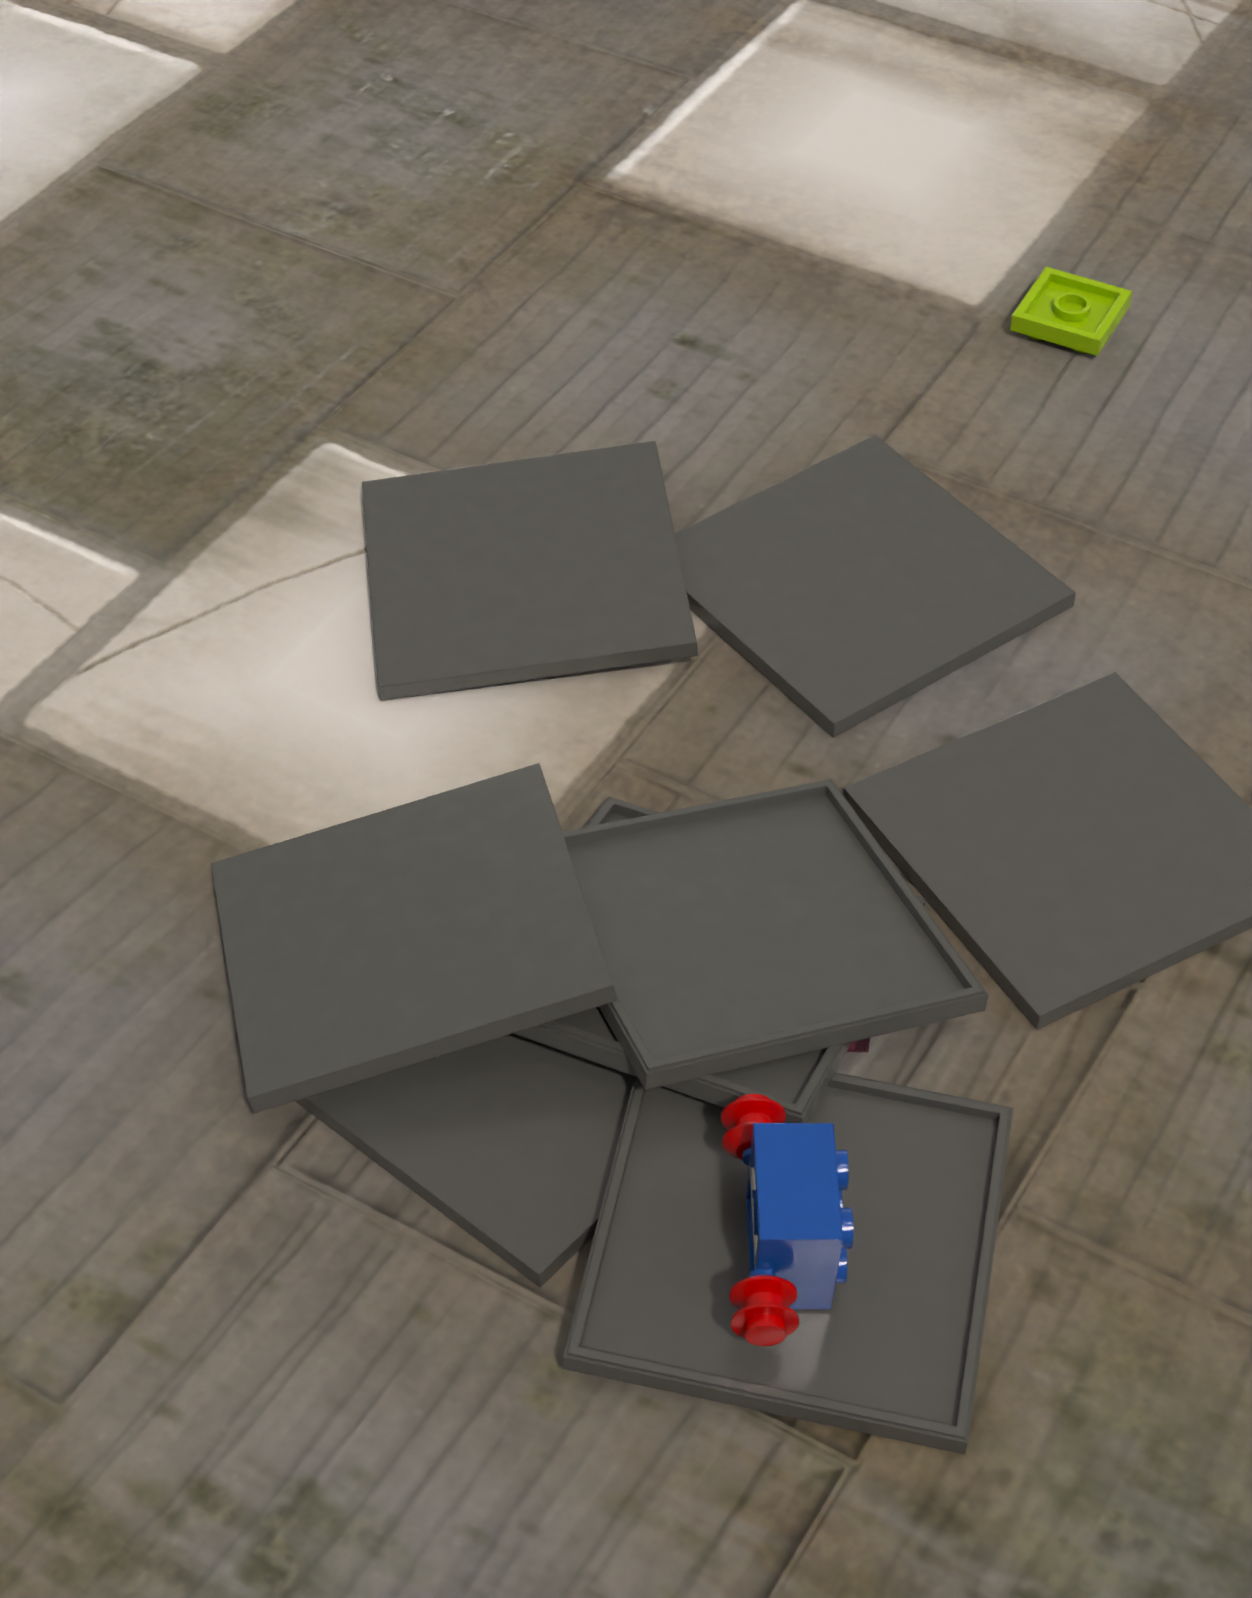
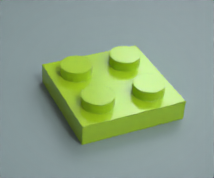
M1045 267L1012 314L1010 331L1027 335L1035 340H1045L1069 347L1079 353H1089L1098 356L1130 307L1132 291Z

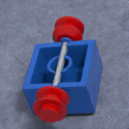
M746 1094L728 1104L721 1113L722 1125L728 1130L722 1138L723 1149L730 1156L741 1159L744 1164L748 1165L745 1201L749 1277L736 1283L729 1291L730 1302L733 1306L740 1309L731 1317L730 1326L735 1334L745 1338L750 1344L773 1346L784 1341L786 1336L792 1334L798 1328L799 1316L792 1309H831L835 1283H846L847 1249H852L854 1233L852 1208L843 1207L842 1190H847L848 1153L847 1150H836L834 1123H784L786 1112L782 1105L761 1094Z

